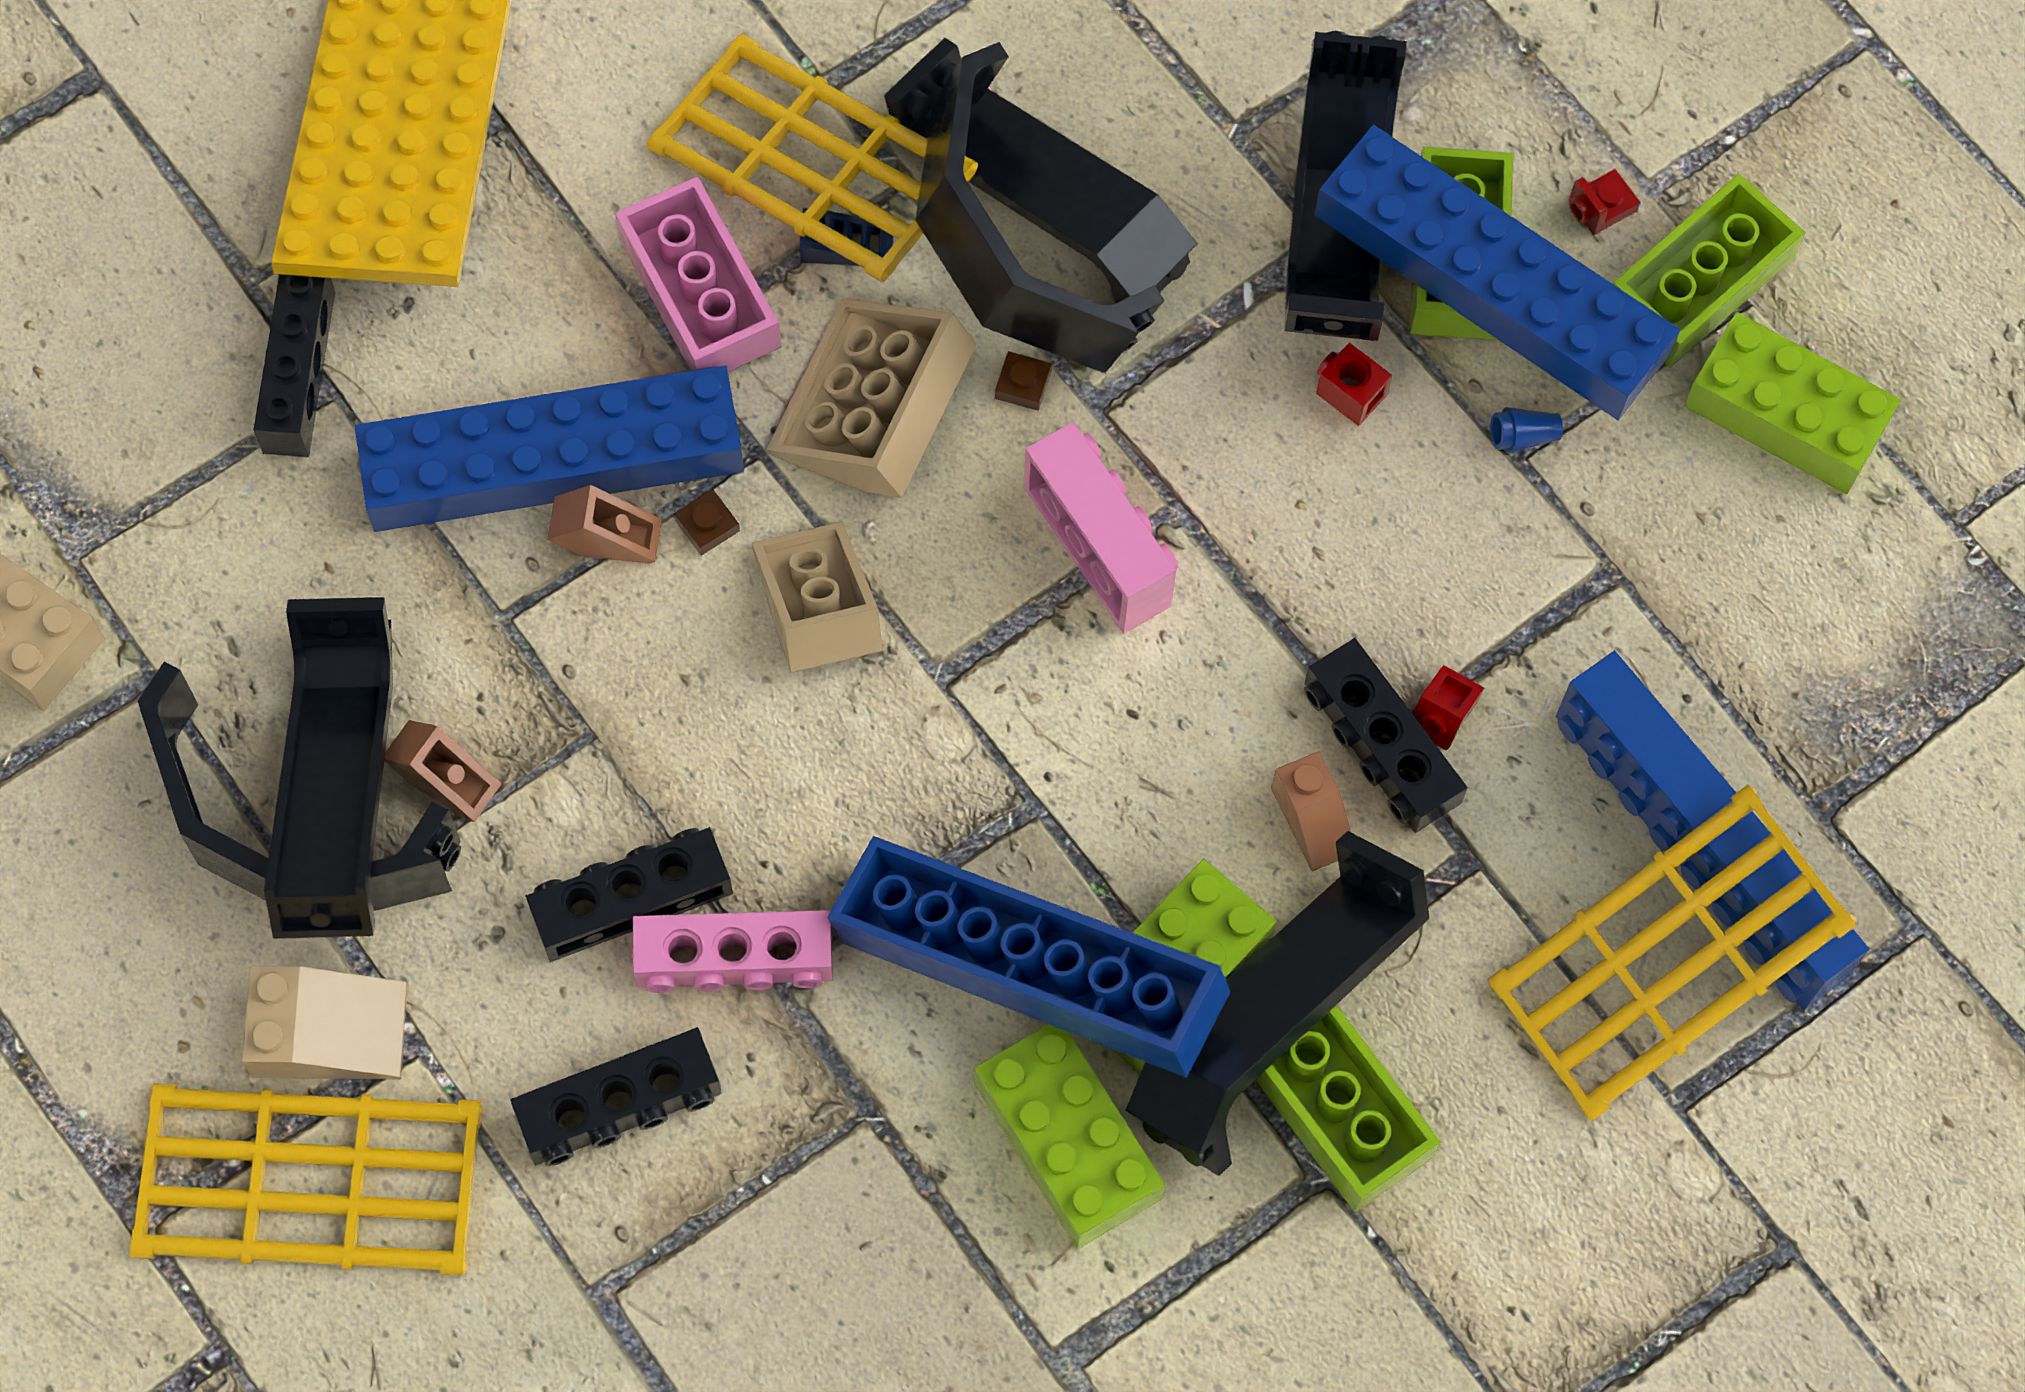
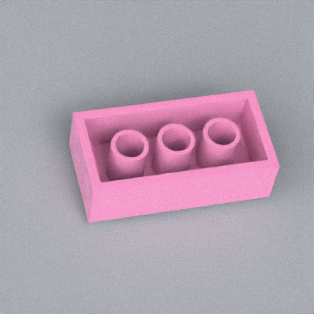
M698 176L615 212L619 239L690 371L727 365V370L731 371L781 348L779 322Z
M1073 421L1025 448L1024 489L1123 634L1171 607L1178 563L1171 549L1165 543L1159 545L1151 534L1152 525L1143 509L1139 506L1133 508L1126 498V487L1119 474L1113 469L1108 471L1099 459L1101 452L1094 438L1089 433L1082 434Z

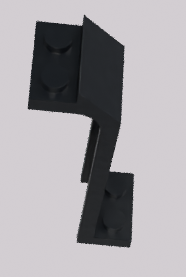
M944 37L883 95L889 115L897 118L899 124L927 139L933 102L961 60L958 45ZM987 89L979 103L971 105L965 156L976 161L978 168L968 182L1092 261L1107 278L1114 304L1154 285L1161 292L1172 280H1177L1183 275L1190 263L1188 253L1198 243L1157 193L990 89Z
M385 597L288 599L286 616L293 650L294 685L264 885V895L273 939L374 936L375 917L369 886L393 691L392 621L387 617Z
M1347 831L1335 842L1340 877L1226 979L1230 994L1187 1078L1145 1062L1125 1111L1143 1121V1129L1153 1141L1158 1144H1167L1180 1152L1192 1165L1197 1167L1203 1166L1217 1176H1220L1232 1165L1226 1133V1120L1236 1098L1430 919L1424 870L1350 831Z

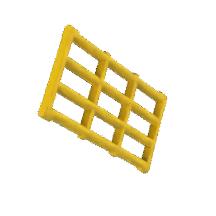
M739 34L725 53L665 122L655 130L646 143L648 150L662 158L668 156L719 185L727 195L731 197L736 195L793 227L794 232L801 237L807 235L863 267L866 274L880 282H885L897 268L896 266L924 234L915 220L908 224L846 188L863 171L918 202L921 182L877 159L874 155L889 138L925 158L928 139L899 124V120L894 116H885L828 85V81L823 77H814L760 47L759 42L744 34ZM741 58H744L803 92L787 109L727 74ZM716 89L774 121L776 124L760 141L701 108L700 105ZM817 100H820L874 131L858 148L805 119L803 116ZM688 120L745 152L748 156L734 172H731L674 140L672 137ZM791 131L847 163L833 180H830L776 150V147ZM965 156L963 171L968 182L976 173L978 163ZM764 163L816 192L819 196L803 213L750 183L748 180ZM835 203L896 237L898 240L885 256L881 257L824 225L819 220Z
M1749 784L1730 797L1732 801L1665 852L1659 850L1652 855L1654 857L1653 861L1585 912L1582 909L1576 912L1573 921L1509 969L1504 966L1487 979L1491 989L1495 990L1500 999L1506 1003L1574 1095L1576 1102L1584 1111V1115L1591 1121L1610 1109L1609 1103L1676 1054L1681 1056L1687 1052L1686 1046L1758 994L1761 997L1767 993L1768 989L1766 987L1835 936L1840 939L1857 926L1855 917L1849 914L1841 903L1839 904L1764 807V803L1757 796L1756 789L1750 787ZM1754 810L1772 834L1693 892L1675 868ZM1785 850L1802 874L1723 932L1706 907L1779 852ZM1667 875L1685 899L1614 951L1596 927ZM1815 889L1833 913L1757 970L1753 971L1736 947ZM1697 914L1714 936V939L1646 990H1643L1626 967ZM1585 935H1588L1605 958L1528 1015L1511 991ZM1727 954L1745 978L1676 1030H1673L1656 1006ZM1617 974L1635 998L1564 1051L1557 1054L1541 1030ZM1645 1014H1648L1665 1038L1587 1095L1570 1070Z
M153 1083L135 1223L129 1247L131 1258L155 1259L156 1255L240 1259L241 1264H253L254 1260L342 1265V1269L353 1270L354 1266L440 1270L441 1275L464 1276L467 1269L466 1247L478 1132L483 1112L481 1100L459 1099L458 1103L373 1099V1095L362 1094L361 1098L274 1094L273 1089H263L261 1093L178 1088L177 1084ZM183 1108L258 1112L255 1141L161 1136L164 1109ZM272 1113L358 1118L355 1147L269 1142ZM371 1119L467 1124L464 1152L368 1147ZM158 1156L253 1161L249 1190L154 1185ZM266 1162L353 1166L350 1194L330 1195L263 1191ZM366 1167L462 1172L459 1201L363 1196ZM151 1205L246 1210L243 1239L148 1234ZM260 1211L347 1215L344 1245L257 1240ZM360 1216L456 1221L453 1251L357 1246Z

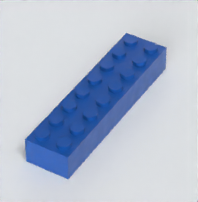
M1374 124L1319 190L1314 216L1617 421H1619L1671 354L1681 329Z
M727 365L354 425L365 506L374 532L554 503V497L588 485L613 494L744 472Z
M1615 650L1569 683L1555 716L1558 719L1557 723L1560 731L1570 742H1577L1587 753L1588 761L1593 771L1604 780L1608 778L1619 791V799L1625 809L1633 816L1639 815L1650 828V836L1660 850L1665 852L1732 801L1730 797L1736 791ZM1751 811L1680 864L1682 875L1697 890L1768 837L1771 832ZM1782 850L1712 902V909L1717 918L1725 926L1730 927L1802 874V872L1787 852ZM1814 889L1746 939L1744 947L1756 963L1763 965L1833 912ZM1852 929L1840 939L1835 936L1775 981L1776 986L1788 1001L1792 1003L1797 1002L1804 1011L1846 980L1870 948Z
M873 836L827 917L842 944L1187 1078L1230 994V989L1222 969L1217 964Z

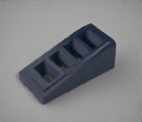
M803 208V213H805L808 208ZM827 211L819 220V222L839 233H843L844 236L851 240L853 234H861L860 245L869 250L871 235H880L879 251L872 252L881 257H884L893 246L894 236L858 216ZM807 235L805 237L800 236L801 263L859 266Z

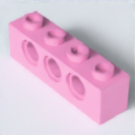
M830 910L633 916V974L636 986L645 987L646 991L652 993L671 992L675 989V986L694 985L696 990L708 992L721 990L724 988V984H744L745 988L751 990H765L773 987V983L793 982V986L797 988L820 987L822 981H833L832 925L827 918ZM779 944L791 945L796 950L794 955L786 960L774 959L769 953ZM732 945L741 946L746 950L744 957L735 962L726 961L720 956L725 948ZM681 947H690L697 951L695 958L687 963L675 962L671 957Z

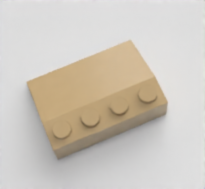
M842 299L766 451L771 456L863 492L902 498L977 345L953 312Z

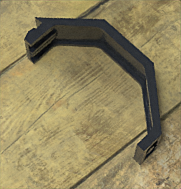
M1341 31L1315 32L1314 40H1312L1296 169L1286 272L1284 331L1378 341L1384 312V303H1379L1380 260L1314 215L1320 188L1373 124L1390 136L1393 135L1398 90L1406 57L1407 41L1394 40L1388 36H1374L1372 38L1352 36Z
M997 42L963 56L933 102L915 221L982 327L1106 373L1123 352L1138 342L1137 334L1154 323L1155 319L1152 315L1165 300L1154 285L1115 304H1098L1029 275L1015 258L967 182L963 171L971 105L979 103L1009 57L1001 43Z
M164 661L137 702L179 833L199 866L265 900L264 885L268 858L203 823L177 750L178 736L198 707V703L181 670ZM432 801L403 848L392 857L372 861L369 888L373 911L452 891L445 871H450L457 862L461 853V846L459 845L461 841L448 809Z

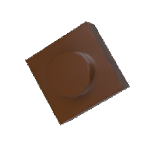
M1008 351L995 388V399L1039 411L1052 372V363Z
M713 489L674 513L676 523L701 556L740 531L738 521Z

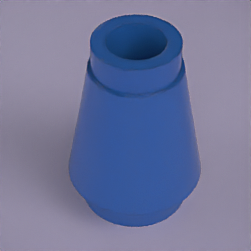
M1505 407L1502 412H1495L1492 415L1490 423L1491 440L1496 449H1504L1507 453L1552 441H1559L1563 434L1562 419L1558 413Z

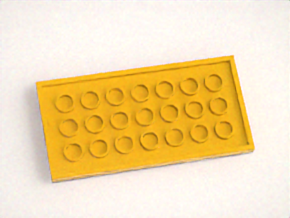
M328 0L271 260L274 274L459 287L510 12V0Z

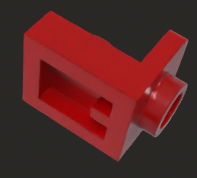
M1616 169L1590 183L1584 177L1576 180L1568 200L1573 217L1580 224H1585L1593 236L1636 213L1641 204L1640 200Z
M1443 665L1421 695L1413 715L1433 742L1440 748L1448 750L1453 744L1460 727L1478 703L1485 688Z

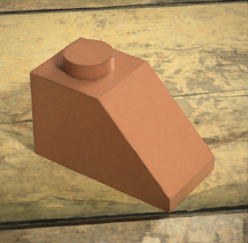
M588 485L554 497L547 540L583 557L650 564L656 560L662 519L603 490Z
M409 720L385 752L384 761L413 787L472 822L476 821L502 784L436 725Z
M1317 751L1276 768L1271 790L1312 872L1338 861L1335 842L1347 831L1351 832L1340 791L1320 751Z

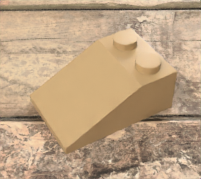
M843 522L752 542L754 556L779 643L791 673L883 651L878 607Z
M250 966L242 1063L252 1078L401 1080L408 984L405 981L303 966Z

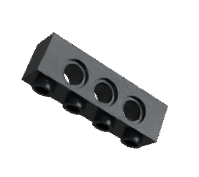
M279 274L253 428L263 454L309 457L335 297V289L331 278Z
M1356 638L1348 641L1308 667L1304 683V692L1307 699L1317 711L1324 710L1333 722L1332 730L1337 740L1343 747H1351L1361 760L1359 764L1364 776L1373 786L1380 785L1389 798L1388 806L1392 814L1400 823L1405 824L1407 822L1412 830L1417 833L1462 804L1468 787ZM1347 694H1355L1361 697L1365 704L1359 707H1352L1347 705L1342 697ZM1383 731L1392 738L1393 742L1389 744L1376 743L1370 737V733ZM1404 768L1412 769L1419 774L1421 780L1407 782L1399 776L1397 771Z
M709 827L700 831L698 828L683 830L674 835L671 842L655 848L652 845L640 846L631 850L625 859L609 865L606 862L589 865L580 872L579 876L563 882L560 879L546 881L538 885L534 889V893L526 895V899L549 962H553L633 932V916L678 915L732 895L733 890L727 868ZM671 866H681L687 870L686 874L677 881H668L662 877L663 872ZM625 883H635L641 887L638 894L631 898H621L616 895L618 888ZM580 900H589L595 904L591 912L582 916L572 914L570 909L574 903Z
M697 1027L511 1098L510 1101L534 1165L545 1163L546 1166H555L571 1159L574 1156L573 1151L591 1144L593 1148L608 1146L621 1138L620 1133L639 1126L640 1130L657 1127L667 1121L668 1114L686 1108L688 1112L701 1110L711 1105L715 1101L714 1097L722 1094L713 1063L700 1030ZM662 1074H672L679 1079L677 1085L668 1092H659L652 1087L654 1080ZM615 1092H625L632 1097L628 1106L621 1110H611L605 1106L608 1097ZM579 1110L583 1112L584 1119L575 1128H563L558 1124L560 1117L566 1111Z

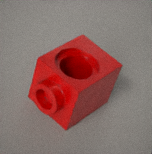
M1349 342L1339 354L1334 351L1329 353L1318 367L1317 374L1320 376L1316 394L1357 426H1360L1388 395L1392 374ZM1351 377L1359 381L1360 384L1349 386L1340 379Z

